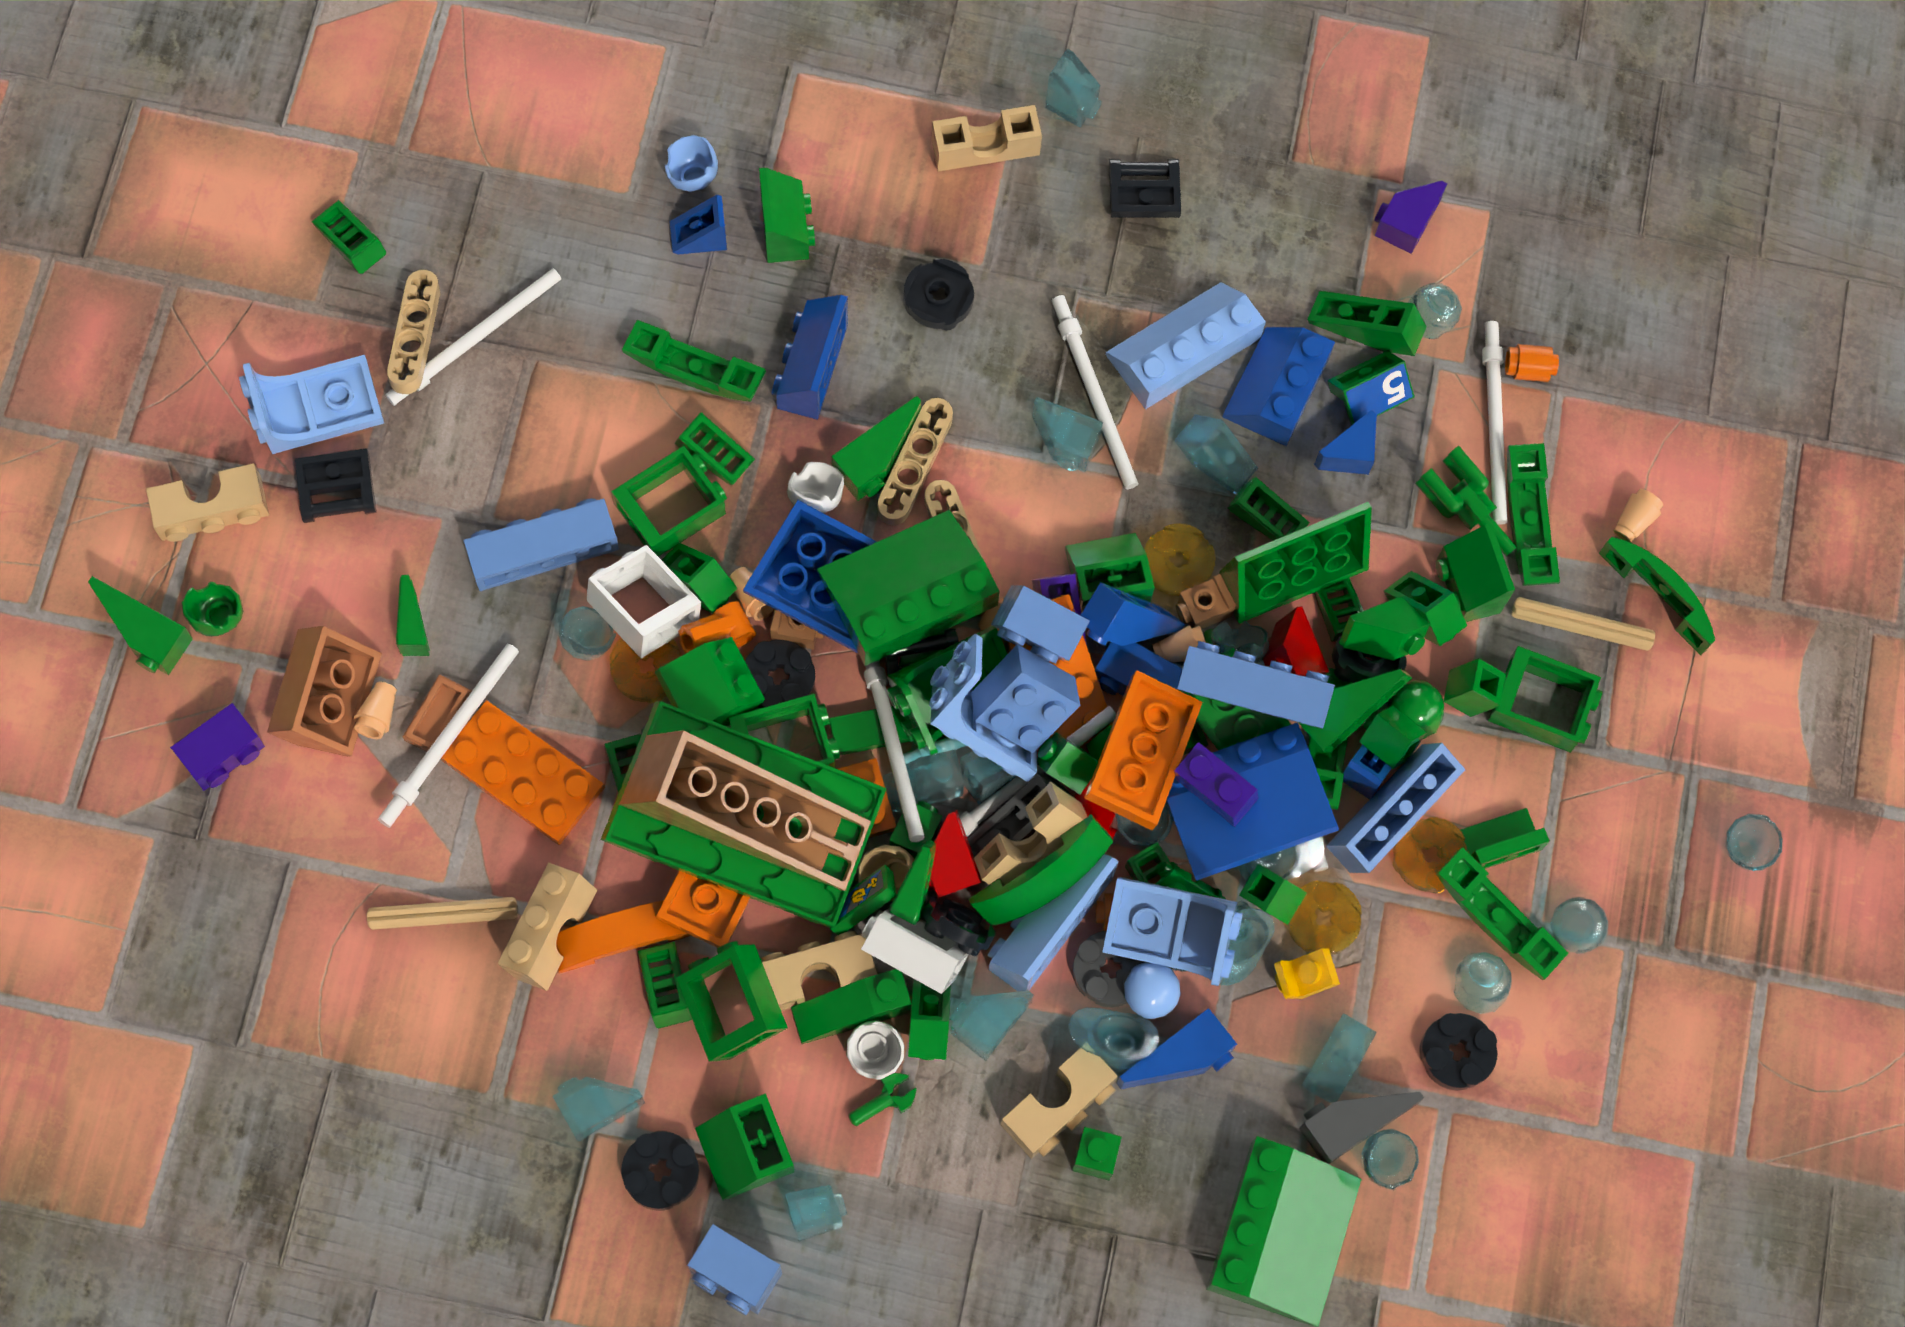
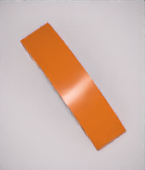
M664 900L621 910L560 931L557 936L556 947L557 951L564 958L558 968V973L595 964L597 959L668 939V942H672L692 935L656 919V915Z

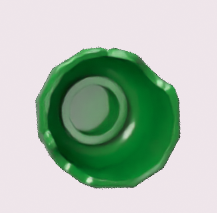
M209 582L205 588L200 590L193 587L190 588L181 603L183 615L196 632L208 637L220 636L236 628L244 612L240 595L230 586Z
M1410 680L1389 699L1388 708L1393 705L1427 732L1423 739L1437 732L1444 716V702L1440 691L1425 680Z

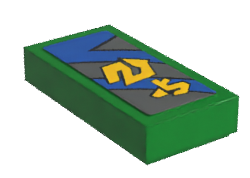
M884 864L849 890L836 927H830L836 935L847 932L896 896L893 871Z

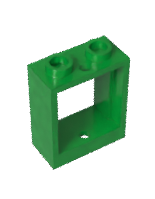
M682 446L611 491L614 505L643 546L647 545L658 557L726 514L724 501L727 499L724 490L717 481L713 483L709 481L704 474L707 472V468L697 453L691 455L685 446ZM684 470L708 506L660 536L636 500Z
M1517 646L1510 657L1505 671L1506 677L1501 704L1499 707L1491 710L1488 722L1571 753L1578 743H1585L1590 732L1591 723L1586 722L1590 710L1596 711L1603 691L1597 689L1601 677ZM1524 672L1581 692L1568 733L1511 711Z
M815 694L729 717L730 728L749 735L748 732L809 715L822 760L817 762L835 768V760L840 759L835 738L828 739L824 726L830 725L825 704L818 705Z
M738 941L724 944L717 948L718 954L710 959L709 957L701 958L688 965L689 971L676 977L709 1062L730 1060L788 1029L755 944L739 945ZM733 964L754 1020L725 1035L704 979Z

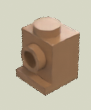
M1218 574L1209 581L1180 592L1176 611L1179 619L1184 624L1188 623L1191 628L1200 626L1202 630L1232 617L1236 604L1221 574ZM1207 597L1210 605H1201L1198 600Z
M777 610L774 611L770 630L771 640H787L798 644L802 648L814 650L816 639H823L824 635L804 624L797 625L789 616Z

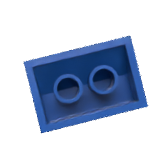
M836 295L807 300L804 311H797L792 332L796 333L793 344L787 343L783 353L782 363L786 364L783 375L777 374L773 384L772 395L776 396L777 409L816 420L819 419L848 327V296Z
M1266 327L1222 417L1287 447L1330 358L1335 341L1304 327Z

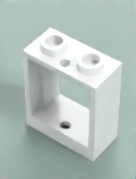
M647 545L635 552L630 551L626 553L618 562L607 568L598 569L588 578L587 602L640 658L678 637V631L682 625L697 621L700 618L701 601ZM643 577L670 606L638 624L611 595Z
M890 907L884 912L879 910L875 917L872 916L862 932L861 936L866 938V941L861 950L942 994L956 980L969 954L963 952L957 946V942L946 936L940 939L929 934L924 929L926 922L922 919L916 925H913L890 913Z

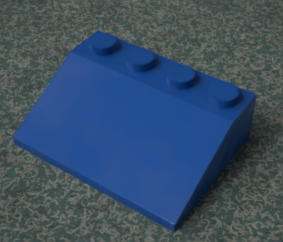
M797 500L745 585L743 592L858 653L817 569L872 545L877 541Z
M1298 722L1213 752L1215 756L1258 789L1259 799L1235 827L1176 780V776L1166 800L1196 881L1339 831Z

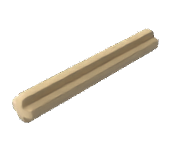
M1518 597L1515 600L1512 608V616L1517 619L1646 651L1652 648L1655 640V632L1651 629Z
M514 897L373 907L367 911V924L370 929L374 930L515 919L518 915V904Z

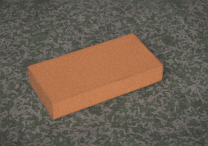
M439 674L404 733V741L427 752L472 690Z

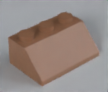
M325 626L298 629L267 733L297 746L347 757L352 756L358 737V732L354 728L356 724L354 716L371 692L382 653Z

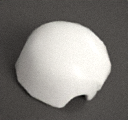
M808 462L798 475H796V472L792 473L787 488L788 498L794 505L799 500L822 513L829 512L835 509L841 500L844 476L836 467L827 463Z
M877 1020L866 1021L854 1028L848 1038L847 1058L853 1069L860 1075L875 1080L883 1079L897 1071L904 1060L905 1045L901 1034L890 1024Z

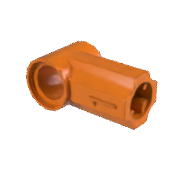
M738 601L723 605L711 616L682 625L678 631L680 645L685 654L704 643L730 637L733 638L736 646L739 648L750 642L757 634Z

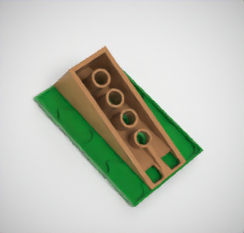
M657 701L653 705L649 720L645 725L635 755L632 758L622 783V788L619 791L600 840L699 879L707 880L769 906L777 907L814 923L827 927H836L887 788L662 701Z

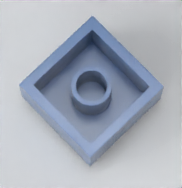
M1011 585L991 625L1000 629L997 633L998 637L1014 645L1023 646L1026 643L1032 646L1030 652L1048 662L1056 664L1057 660H1070L1090 621L1024 585Z
M1018 644L971 692L975 721L1031 753H1034L1081 706L1074 676Z
M712 1224L687 1265L693 1275L691 1278L694 1281L693 1284L711 1295L716 1290L725 1294L726 1304L744 1315H747L749 1310L757 1315L759 1314L782 1275L780 1264Z

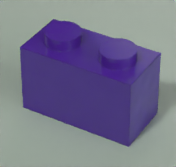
M231 703L170 748L203 791H205L209 787L215 788L228 779L229 773L239 765L244 766L254 761L259 756L260 750L265 746L238 709Z
M1199 742L1174 770L1176 780L1234 827L1259 799L1257 788Z

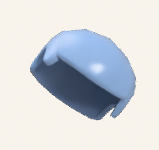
M697 135L681 137L668 147V163L665 165L667 178L676 189L689 192L706 188L716 177L718 171L717 156L714 148L706 138Z
M1144 962L1134 966L1124 983L1127 1003L1132 1011L1145 1019H1155L1167 1015L1178 1004L1181 995L1180 982L1173 970L1167 966Z

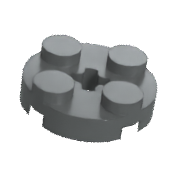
M1101 931L1091 935L1080 944L1073 962L1074 982L1078 990L1090 1000L1095 1001V1004L1103 1007L1123 1006L1127 1004L1124 983L1131 969L1136 965L1144 963V961L1103 953L1107 931ZM1108 959L1113 960L1114 964H1119L1121 967L1116 972L1115 978H1109V974L1106 972L1101 973L1100 967H1103Z

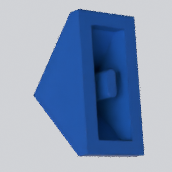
M715 195L670 221L673 253L679 255L727 250L722 196Z
M1371 410L1320 450L1314 463L1315 467L1318 470L1369 475L1375 458L1377 414Z
M1362 745L1344 771L1343 782L1370 800L1392 768Z

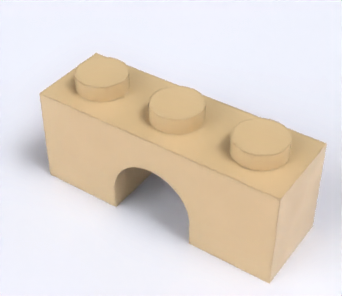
M1035 105L1001 110L1000 118L996 122L981 127L970 126L967 116L932 121L931 141L938 172L1040 155L1042 133Z
M255 464L219 471L220 491L214 499L205 503L192 501L190 493L182 480L146 488L153 526L160 539L171 542L186 539L189 534L202 531L205 533H215L223 530L227 525L236 523L243 525L258 522L261 517L269 516L261 475Z
M1050 782L1025 807L1033 829L1036 830L1032 836L1025 840L1013 841L998 833L974 857L981 879L990 885L1000 878L1006 885L1063 846L1064 842L1061 835L1088 817L1082 803Z
M548 862L498 965L517 980L548 991L564 958L557 951L556 947L558 933L568 919L578 923L582 922L597 889L579 873Z
M850 931L834 937L835 942L820 946L819 942H811L798 947L797 953L784 956L783 952H776L762 957V964L781 1011L791 1009V1007L805 1002L801 987L802 982L813 971L824 970L831 973L837 979L839 988L863 978L877 975L872 955L861 950L866 938L862 937V934L856 935L855 931Z
M1087 1042L1058 1068L1056 1075L1064 1082L1069 1091V1100L1064 1105L1057 1108L1045 1107L1030 1093L1001 1121L1003 1129L1031 1159L1038 1153L1043 1157L1046 1156L1059 1144L1060 1140L1056 1137L1066 1127L1073 1131L1088 1117L1085 1110L1094 1101L1100 1106L1116 1091L1112 1085L1116 1082L1118 1076Z

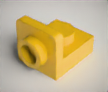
M1321 948L1291 961L1281 960L1274 963L1276 985L1280 992L1283 993L1285 999H1303L1340 985L1328 948Z

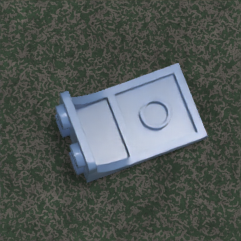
M365 355L286 376L260 375L253 370L250 363L243 364L245 375L240 376L239 381L243 394L248 399L250 409H248L250 422L253 430L257 432L260 444L267 443L272 454L384 424Z
M974 634L967 642L962 641L956 647L948 664L945 667L942 665L938 667L931 678L932 697L929 703L931 707V725L940 729L946 737L956 739L970 747L978 756L986 757L1000 765L1008 774L1016 775L1029 782L1037 773V750L1031 753L975 721L971 692L982 675V637Z
M1118 877L1103 953L1189 971L1210 979L1211 985L1219 986L1222 977L1229 978L1232 970L1235 950L1228 948L1230 940L1236 941L1239 935L1243 913L1236 912L1238 902Z

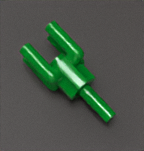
M1458 445L1448 454L1443 462L1460 483L1450 490L1435 471L1430 468L1415 484L1444 517L1452 518L1454 515H1457L1469 530L1477 524L1481 527L1492 523L1501 551L1507 556L1517 547L1489 515L1497 508L1484 493V490L1489 485V481Z

